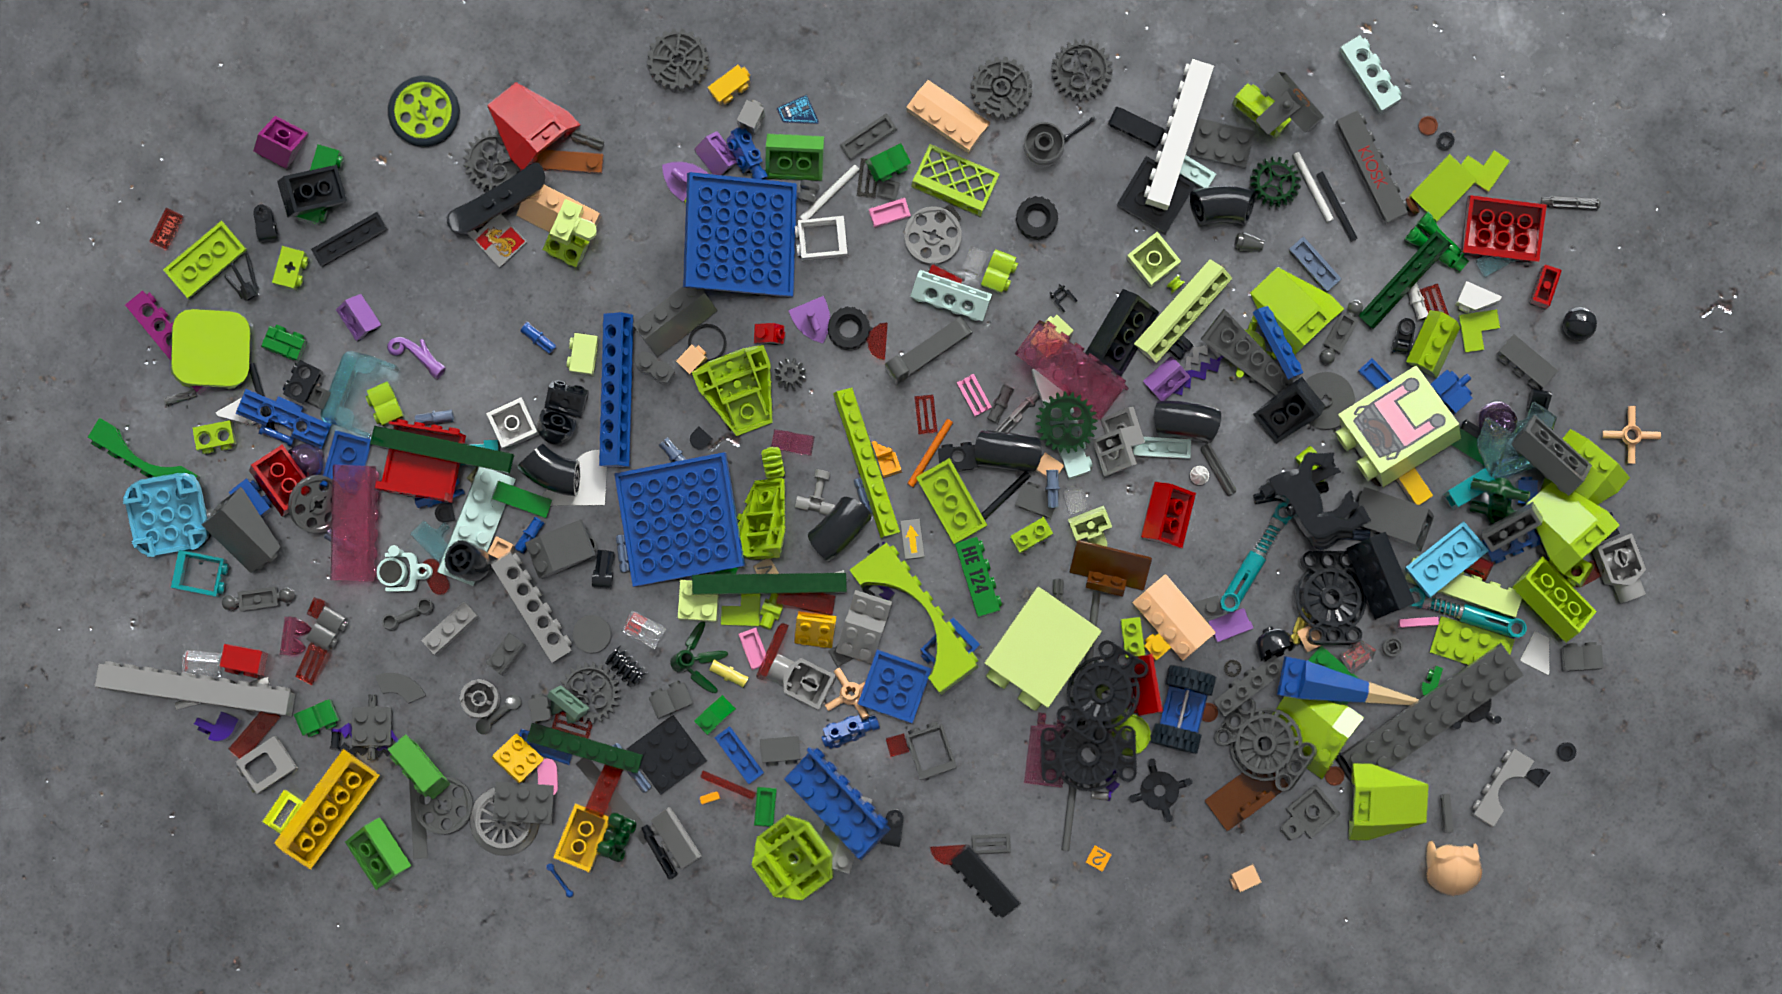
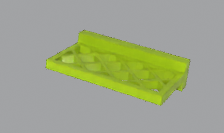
M930 144L912 180L911 187L981 217L1000 174ZM931 151L939 153L941 159L931 162L929 157ZM953 159L957 161L959 167L949 170L946 161ZM943 163L946 171L936 174L933 166ZM930 167L934 176L927 178L920 174L923 169ZM967 167L974 168L976 174L966 177L963 169ZM960 170L964 179L954 182L951 173ZM948 174L951 183L947 185L941 184L938 178ZM987 174L994 177L991 183L984 185L980 176ZM978 178L981 186L971 189L968 181ZM965 182L969 191L961 193L957 190L956 185ZM983 190L985 194L983 202L975 199L973 193Z

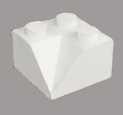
M522 398L486 413L502 448L522 443L539 435Z

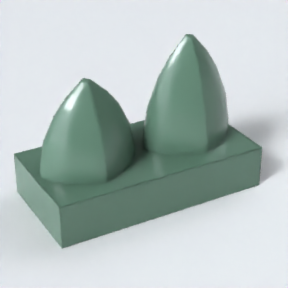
M561 685L551 690L547 696L551 699L552 714L554 715L564 710L568 723L576 722L580 717L586 715L589 707Z

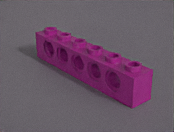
M142 290L125 306L171 361L172 346H169L168 342L172 337L173 322L170 323L166 318L169 315L162 307L158 308L155 305L157 300L150 292L146 294ZM153 308V314L145 317V310ZM160 322H164V330L157 331V325ZM192 386L198 394L203 393L209 388L207 386Z

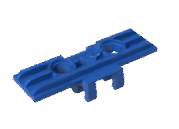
M245 389L235 413L261 424L258 434L262 435L263 433L287 443L289 447L293 440L297 439L321 449L331 426L329 423L301 412L303 408L301 405L279 396L274 401ZM264 406L269 407L271 410L268 417H264L260 413V409ZM299 421H303L307 426L303 432L296 429V423ZM268 422H276L287 427L292 433L290 436L266 427Z

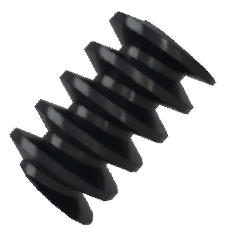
M620 645L609 655L605 664L607 666L612 664V671L618 669L616 675H623V682L629 680L627 683L628 687L637 685L648 672L646 671L641 674L640 672L643 667L635 668L637 661L630 663L632 656L624 657L626 650L619 652Z

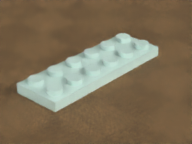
M478 467L438 567V573L474 586L475 581H466L447 571L444 562L445 554L448 548L458 540H465L476 544L487 552L506 505L491 499L497 481L513 486L516 479L494 470Z

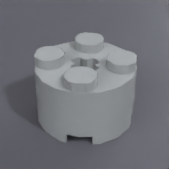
M473 680L467 683L460 693L459 699L462 708L474 718H488L496 712L500 704L499 691L486 680ZM483 694L484 702L477 704L476 696Z

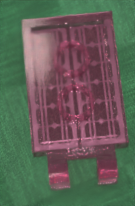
M1038 712L1037 726L1031 725L1024 783L1062 788L1063 780L1061 777L1051 784L1046 783L1042 778L1041 733L1048 727H1053L1060 733L1064 728V724L1058 720V717L1056 725L1045 724L1046 713ZM1061 715V718H1062L1063 720H1065V717H1066V716H1065V715ZM1048 730L1045 732L1044 738L1051 742L1055 739V733ZM1053 750L1045 752V758L1048 761L1055 759L1056 754ZM1048 769L1045 776L1048 780H1054L1056 772L1053 769Z

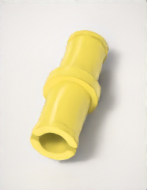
M716 660L713 661L709 671L724 677L725 681L729 680L742 688L748 679V676L733 670V667L730 666L729 668Z

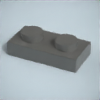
M1218 595L1191 603L1204 619L1224 614Z

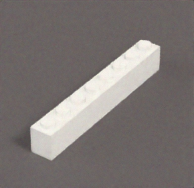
M1192 59L1190 64H1186L1183 75H1186L1185 82H1180L1177 91L1181 94L1179 99L1175 98L1172 107L1175 113L1173 117L1169 116L1166 127H1169L1168 134L1164 133L1161 144L1164 145L1163 150L1158 151L1155 159L1158 165L1156 169H1152L1149 179L1153 181L1151 187H1146L1144 197H1147L1145 204L1167 210L1170 205L1214 68L1213 65Z

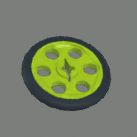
M416 76L402 82L394 90L388 104V119L393 131L405 142L416 146H430L443 141L452 133L459 118V103L453 89L444 81L432 76ZM428 87L432 90L429 97L421 95L423 88ZM408 94L414 96V101L411 104H406L403 101L404 97ZM437 100H446V106L443 109L437 108ZM419 101H421L422 106H424L425 109H429L426 111L428 121H426V118L422 113H419V111H421V105ZM403 113L411 115L409 122L404 123L401 121L400 118ZM440 117L443 119L444 122L441 127L433 125L435 118ZM422 124L426 127L423 134L415 132L417 125Z

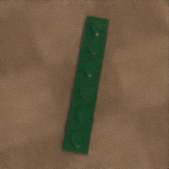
M1435 231L1358 316L1374 329L1449 248L1451 243L1438 231Z
M536 723L531 724L526 740L637 774L643 758L642 754Z

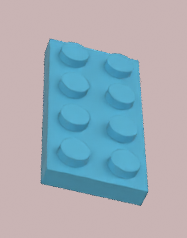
M1463 521L1406 566L1405 570L1424 593L1431 598L1489 550Z

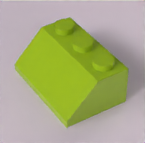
M1247 83L1235 96L1232 105L1259 125L1256 119L1275 101L1269 96H1263L1260 93L1261 90L1256 85ZM1289 117L1272 131L1270 135L1277 140L1292 119Z
M1430 310L1406 362L1412 366H1417L1419 370L1437 379L1461 328L1457 320L1443 312Z

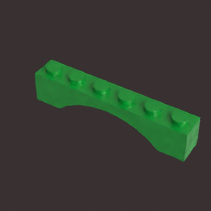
M101 418L98 419L88 435V438L92 440L90 444L99 449L102 446L108 449L107 454L116 459L118 456L125 459L124 464L131 468H134V466L141 469L140 473L148 478L151 475L158 477L176 473L192 474L196 477L197 481L201 478L182 466L160 467L142 461L128 448L120 430Z

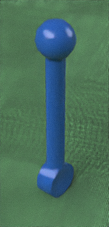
M551 863L547 864V870L553 873L565 890L566 896L572 897L573 891L569 890L554 870V865Z

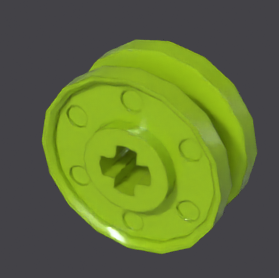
M1132 715L1126 722L1114 728L1119 731L1123 726H1132L1136 731L1137 754H1140L1148 746L1151 731L1148 723L1143 718ZM1124 717L1118 718L1114 723L1121 721ZM1126 728L1122 731L1121 735L1124 739L1129 740L1126 738L1127 734L1125 732L1130 733L1131 730ZM1114 732L1111 733V735L1115 738L1116 734ZM1125 748L1122 751V755L1133 756V751L1130 748Z

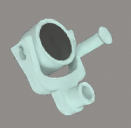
M396 545L389 547L388 553H385L387 558L381 561L377 567L379 581L389 586L385 587L386 592L415 591L418 580L429 579L433 574L431 566L428 564H418L415 554L405 553ZM399 557H407L410 564V580L406 587H398L408 577L407 566L401 560L396 559Z

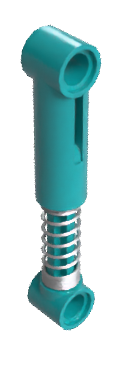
M1286 502L1280 503L1274 509L1271 516L1272 519L1268 524L1269 527L1265 528L1266 532L1263 533V537H1260L1261 540L1257 542L1258 545L1253 548V551H1249L1220 599V606L1224 612L1232 613L1239 607L1265 564L1266 553L1269 552L1268 549L1272 548L1271 544L1275 543L1274 539H1277V534H1280L1279 531L1283 530L1282 528L1292 518L1289 515L1286 518L1279 515V509L1287 507ZM1242 578L1246 579L1237 595L1234 594ZM1232 598L1235 602L1234 607H1226L1225 599Z
M1414 587L1410 589L1411 593H1416L1419 596L1418 602L1408 606L1410 608L1417 607L1420 609L1429 608V610L1433 609V611L1437 610L1439 613L1443 612L1444 615L1445 613L1449 614V616L1453 615L1460 622L1506 635L1512 639L1522 637L1527 631L1526 623L1521 619L1512 618L1466 603L1464 605L1453 604L1452 601H1443L1441 598L1437 599L1436 596L1429 598L1419 588ZM1488 620H1492V621H1496V622H1499V623H1502V624H1506V626H1502V625H1499V624H1496V623H1493V622H1489ZM1514 623L1518 624L1521 628L1518 634L1512 632L1511 626Z

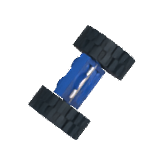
M1169 666L1165 681L1169 689L1161 721L1154 725L1151 743L1183 752L1198 753L1202 737L1198 732L1207 697L1212 696L1216 676L1186 667Z

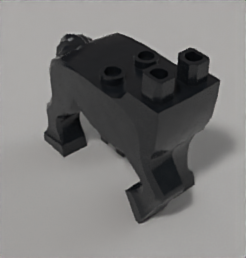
M1334 452L1306 453L1298 469L1287 470L1267 479L1266 484L1258 489L1263 499L1273 495L1274 498H1279L1286 502L1287 507L1285 509L1288 515L1294 517L1301 531L1309 538L1311 545L1319 550L1328 549L1341 539H1353V531L1371 522L1364 506H1360L1355 501L1351 490L1344 496V500L1338 508L1333 511H1323L1322 499L1315 484L1330 476L1341 473L1339 467L1337 468L1334 463ZM1313 466H1319L1318 468L1312 470ZM1359 507L1351 518L1345 519L1353 509Z

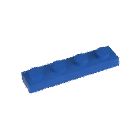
M1269 306L1255 310L1253 314L1288 380L1303 374L1301 364L1296 359L1291 345L1283 335V330L1275 320L1272 310H1270Z

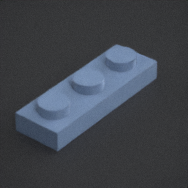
M1304 236L1289 249L1326 292L1341 280L1340 276Z

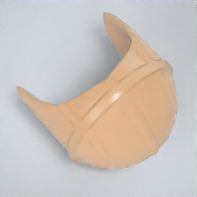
M1433 841L1428 842L1426 852L1427 879L1434 889L1450 896L1463 895L1471 891L1479 883L1482 877V868L1476 844H1474L1473 848L1445 845L1436 849Z

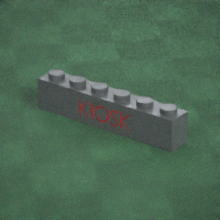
M1357 110L1338 119L1335 124L1384 224H1389L1406 216L1408 213L1407 209H1409L1405 199H1401L1399 195L1400 188L1396 182L1392 181L1390 177L1392 173L1389 166L1384 165L1382 161L1383 154L1380 148H1376L1374 144L1375 138L1373 133L1368 131L1365 126L1367 122L1364 115L1359 114Z

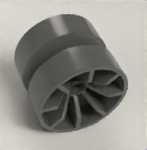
M1039 122L1031 126L1025 135L1023 147L1028 161L1038 167H1049L1061 158L1064 148L1062 131L1056 125L1049 122Z

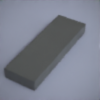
M886 113L839 145L851 161L895 132L897 127Z

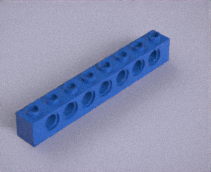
M623 312L603 314L599 466L610 468L629 467L633 314Z

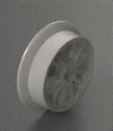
M495 787L484 792L473 805L470 816L472 835L484 850L492 854L508 856L519 853L533 842L539 829V823H526L525 829H522L517 825L523 822H506L504 826V824L499 823V821H493V819L481 820L483 812L493 816V813L485 809L489 803L494 808ZM482 823H495L493 826L483 831ZM511 826L523 832L519 838H516L510 828ZM497 827L492 840L489 839L486 833ZM501 829L503 837L502 844L495 842ZM506 829L514 839L513 842L506 843Z

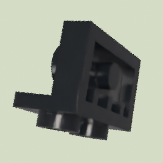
M552 381L548 387L544 408L548 409L550 406H557L569 411L570 415L582 417L589 390L579 385H566L563 381Z

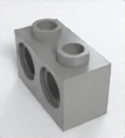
M746 100L737 118L738 127H741V129L746 128L747 132L756 135L765 117L762 104L755 100L751 102Z

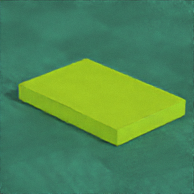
M1449 154L1409 196L1426 212L1429 211L1437 222L1477 179Z

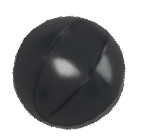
M1576 307L1565 315L1563 328L1570 338L1583 341L1595 333L1597 319L1591 310Z

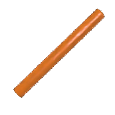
M946 419L909 479L907 483L909 486L914 488L918 481L916 476L922 474L952 426L953 422Z

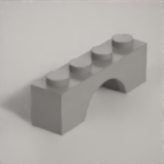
M1516 749L1507 750L1502 758L1504 763L1501 768L1497 767L1492 774L1493 781L1491 784L1487 783L1482 790L1483 797L1480 801L1477 799L1472 806V810H1474L1472 815L1490 827L1495 826L1504 811L1498 800V792L1502 783L1511 777L1524 778L1534 760Z

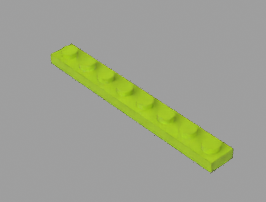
M848 388L833 393L880 537L883 538L897 534L900 530L853 389Z

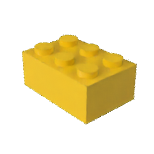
M575 804L553 858L591 872L598 856L596 852L597 845L600 841H604L605 832L609 827V817Z

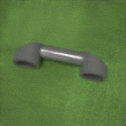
M422 598L417 602L416 608L396 617L393 614H386L383 616L381 623L385 629L395 630L401 622L419 614H430L433 604L429 599Z
M517 695L508 696L505 704L487 719L477 721V732L483 735L488 734L495 721L510 709L518 710L521 707V698Z

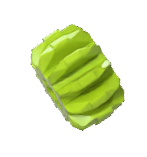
M769 447L762 450L761 454L766 478L784 477L785 472L780 449L778 447Z

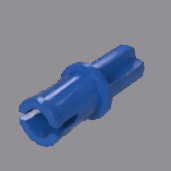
M528 322L520 330L521 333L533 341L534 345L537 344L548 354L554 351L556 345L546 338L543 332H539Z
M534 517L527 529L523 530V535L514 548L523 554L527 549L525 542L534 539L545 523Z

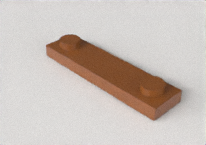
M543 150L537 155L535 163H539L544 170L602 174L604 155L599 153Z

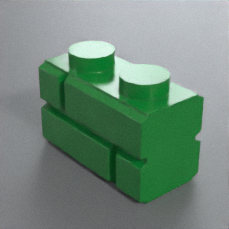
M276 324L275 327L269 326L261 347L299 363L307 341L303 339L304 335L293 332V334L287 333L286 328Z

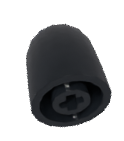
M1212 186L1190 192L1191 209L1196 220L1201 225L1216 222H1233L1246 225L1250 219L1256 198V190L1238 186Z
M1158 401L1154 413L1156 431L1160 437L1186 438L1208 444L1212 442L1219 430L1221 411L1210 406L1191 402Z
M982 430L978 434L975 443V461L977 465L984 467L1034 472L1041 460V441L1039 437L1032 435Z
M541 444L517 466L527 478L547 490L568 496L578 495L580 486V463L578 460L564 458L551 451L544 444Z
M842 497L831 512L808 532L809 541L823 559L828 562L832 561L862 532L871 520L872 515L861 502L851 497Z
M458 540L448 548L445 554L444 562L447 571L466 581L481 580L490 570L491 560L489 554L484 548L471 542Z

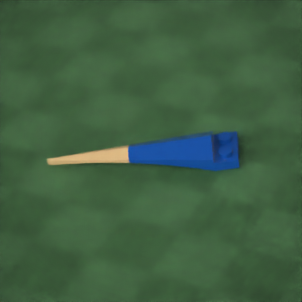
M1284 656L1277 691L1278 695L1313 700L1412 705L1419 700L1306 660Z

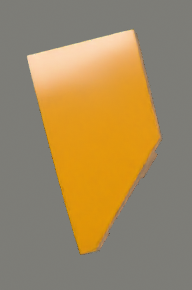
M872 441L883 477L886 478L901 473L902 470L896 453L891 448H886L878 444V442Z

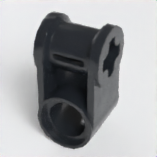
M264 204L257 205L254 208L253 215L258 242L278 239L272 210ZM262 210L267 212V214L264 215L265 218L259 215L262 213Z
M1404 318L1397 324L1391 353L1396 351L1406 353L1409 356L1413 348L1415 323L1412 319ZM1404 322L1409 323L1411 326L1410 332H1404L1401 329V324Z
M892 809L886 815V820L888 821L886 825L890 830L881 839V844L900 847L904 818L902 812ZM894 813H897V816L900 817V821L897 820L896 823H892V820L889 819Z

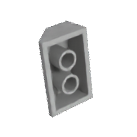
M667 808L651 820L653 824L650 827L656 836L660 834L663 841L661 844L666 852L671 851L674 856L671 860L677 868L685 869L702 858V855L672 808Z

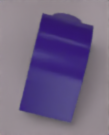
M221 711L215 725L198 717L194 725L199 726L197 730L207 735L211 732L208 740L223 742L230 739L236 733L242 720Z

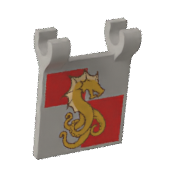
M502 214L490 220L479 232L473 230L467 233L499 268L527 243L524 237Z

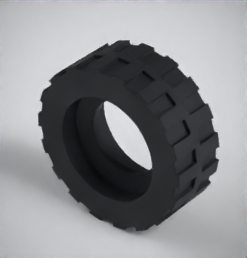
M1042 196L1029 197L1018 207L1016 213L1017 227L1027 238H1033V240L1044 239V237L1050 236L1057 226L1058 212L1055 205L1049 199H1045ZM1033 209L1043 210L1047 217L1045 224L1040 227L1030 225L1028 222L1029 212Z
M847 306L840 308L829 319V338L834 345L841 349L854 350L862 346L869 336V320L866 314L862 313L860 309H856V307ZM852 319L857 323L858 332L855 336L848 338L840 333L839 326L843 320Z

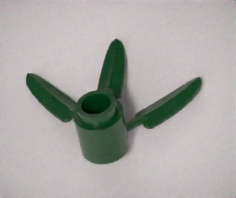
M702 621L688 637L685 643L687 649L673 655L670 664L676 672L687 670L692 674L691 679L711 693H716L718 691L717 688L700 672L693 671L690 668L693 666L694 661L699 660L701 664L723 659L728 655L727 651H710L698 653V657L693 656L690 649H695L704 631L705 621Z

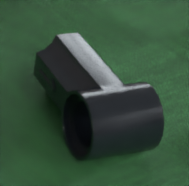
M597 551L596 567L592 576V587L612 588L613 551Z

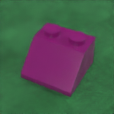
M274 116L259 132L253 152L287 168L296 158L308 132Z

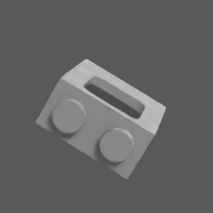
M273 736L236 761L238 765L236 767L237 771L242 777L245 776L249 781L246 783L252 793L256 792V794H261L263 790L290 772L292 773L298 769L277 736ZM266 752L277 767V770L257 784L245 765Z

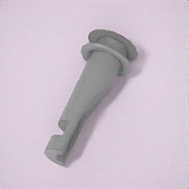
M195 390L172 396L167 394V397L164 398L163 396L165 406L167 407L168 404L171 406L172 403L196 397Z

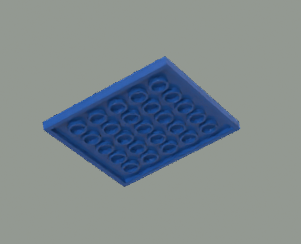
M694 172L687 173L683 287L792 297L794 287L797 183Z
M725 452L614 473L633 587L745 566L727 454Z

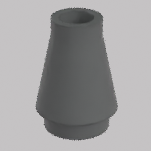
M1242 232V234L1237 233L1235 248H1238L1239 251L1263 250L1264 240Z

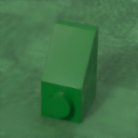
M722 695L694 722L709 736L736 708Z

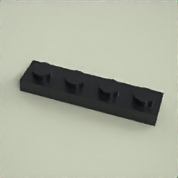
M375 212L313 247L311 251L319 265L323 266L387 230V227L379 213Z

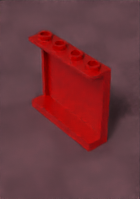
M397 419V422L389 421V424L394 426V430L465 443L466 435L460 433V429L449 427L448 430H444L442 426L431 425V427H425L426 424L414 422V425L402 419ZM388 449L382 481H376L375 488L383 492L452 503L460 463Z

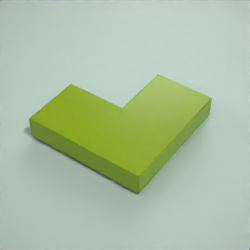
M1494 150L1484 165L1467 155L1461 165L1477 179L1474 184L1488 193L1510 160Z
M1497 309L1459 315L1465 353L1483 351L1482 331L1500 329Z
M741 594V606H722L721 625L759 626L761 594Z

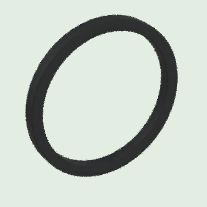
M702 324L691 332L688 339V347L691 346V339L694 333L703 327L715 328L721 333L724 341L720 354L715 358L708 359L706 361L708 362L723 355L727 342L723 331L719 327L712 324Z

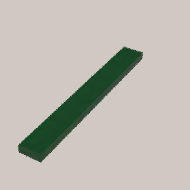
M374 426L370 444L374 446L510 473L514 454L379 426Z
M846 573L692 575V595L847 592Z

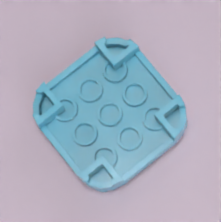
M176 473L141 479L134 482L126 490L123 504L126 505L133 537L132 544L134 548H137L147 557H155L156 555L177 552L179 550H194L199 548L208 539L209 532L202 526V523L207 519L201 486L194 475Z

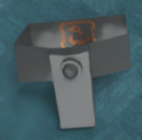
M1277 72L1263 85L1275 102L1256 119V122L1268 135L1289 117L1304 133L1311 131L1324 118L1322 113L1287 73Z

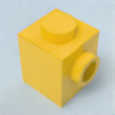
M1152 633L1144 640L1146 642L1144 649L1148 654H1153L1154 661H1157L1171 649L1159 633L1156 636Z

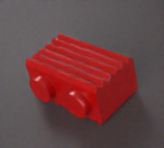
M1544 265L1540 269L1541 271L1539 272L1537 282L1535 283L1536 286L1529 302L1530 304L1547 309L1551 305L1562 270Z

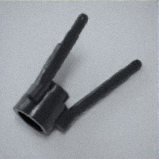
M246 253L245 256L252 284L244 282L234 263H230V266L241 283L240 289L228 275L224 277L239 294L240 298L248 301L259 295L257 292L259 287L256 283L249 254Z

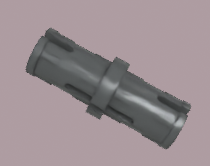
M1006 384L1002 385L999 395L993 401L994 405L987 417L988 420L999 423L1004 409L1008 407L1007 403L1014 388Z

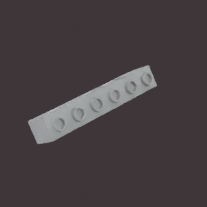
M509 551L491 562V566L552 663L569 653L572 643L567 635L563 636L560 632L562 626L557 618L553 620L550 616L552 610L547 602L542 603L539 598L542 594L537 586L532 587L529 582L532 578L528 571H523L519 566L522 562L516 553L512 554ZM509 569H516L518 575L515 578L508 577L507 571ZM519 585H526L528 587L526 594H519L517 592ZM530 601H535L538 603V608L531 611L527 608V604ZM539 618H547L548 624L545 627H540L537 624ZM550 634H556L558 641L550 643L547 638Z

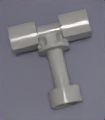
M816 469L814 477L817 478L814 495H809V499L797 496L795 508L808 511V509L819 511V514L828 515L835 505L825 503L824 498H821L825 480H829L830 472Z

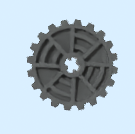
M675 28L671 29L670 33L664 31L662 37L657 36L655 38L656 43H651V51L647 52L649 59L647 65L650 69L651 77H655L654 79L657 84L662 83L663 89L671 88V92H675L676 89H680L681 92H685V88L694 89L693 85L695 83L699 85L701 83L700 78H705L706 76L705 69H709V62L707 61L709 60V55L706 52L705 43L701 44V38L699 36L695 38L694 32L686 33L685 29L682 28L680 31H676ZM681 57L682 62L676 64L675 59Z
M994 57L992 62L989 59L986 60L985 66L980 65L978 72H974V80L971 81V97L974 98V105H979L980 113L986 112V117L994 116L995 120L998 121L1000 117H1003L1004 120H1009V116L1017 117L1018 112H1023L1025 105H1029V97H1032V80L1029 79V72H1024V65H1017V60L1008 61V57H1004L1003 60H1000L999 57ZM1001 85H1004L1006 91L1002 90V92H999L997 86L1001 87Z

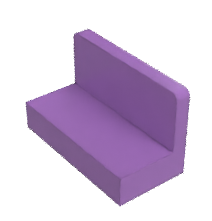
M717 131L706 136L694 149L713 175H722L727 169L737 165L733 152L728 148L727 143Z
M361 294L345 300L336 309L356 341L362 339L369 331L381 326Z
M1170 356L1143 382L1160 401H1164L1185 383L1190 376Z
M1244 608L1208 622L1216 632L1213 635L1216 643L1253 629V625L1249 621Z

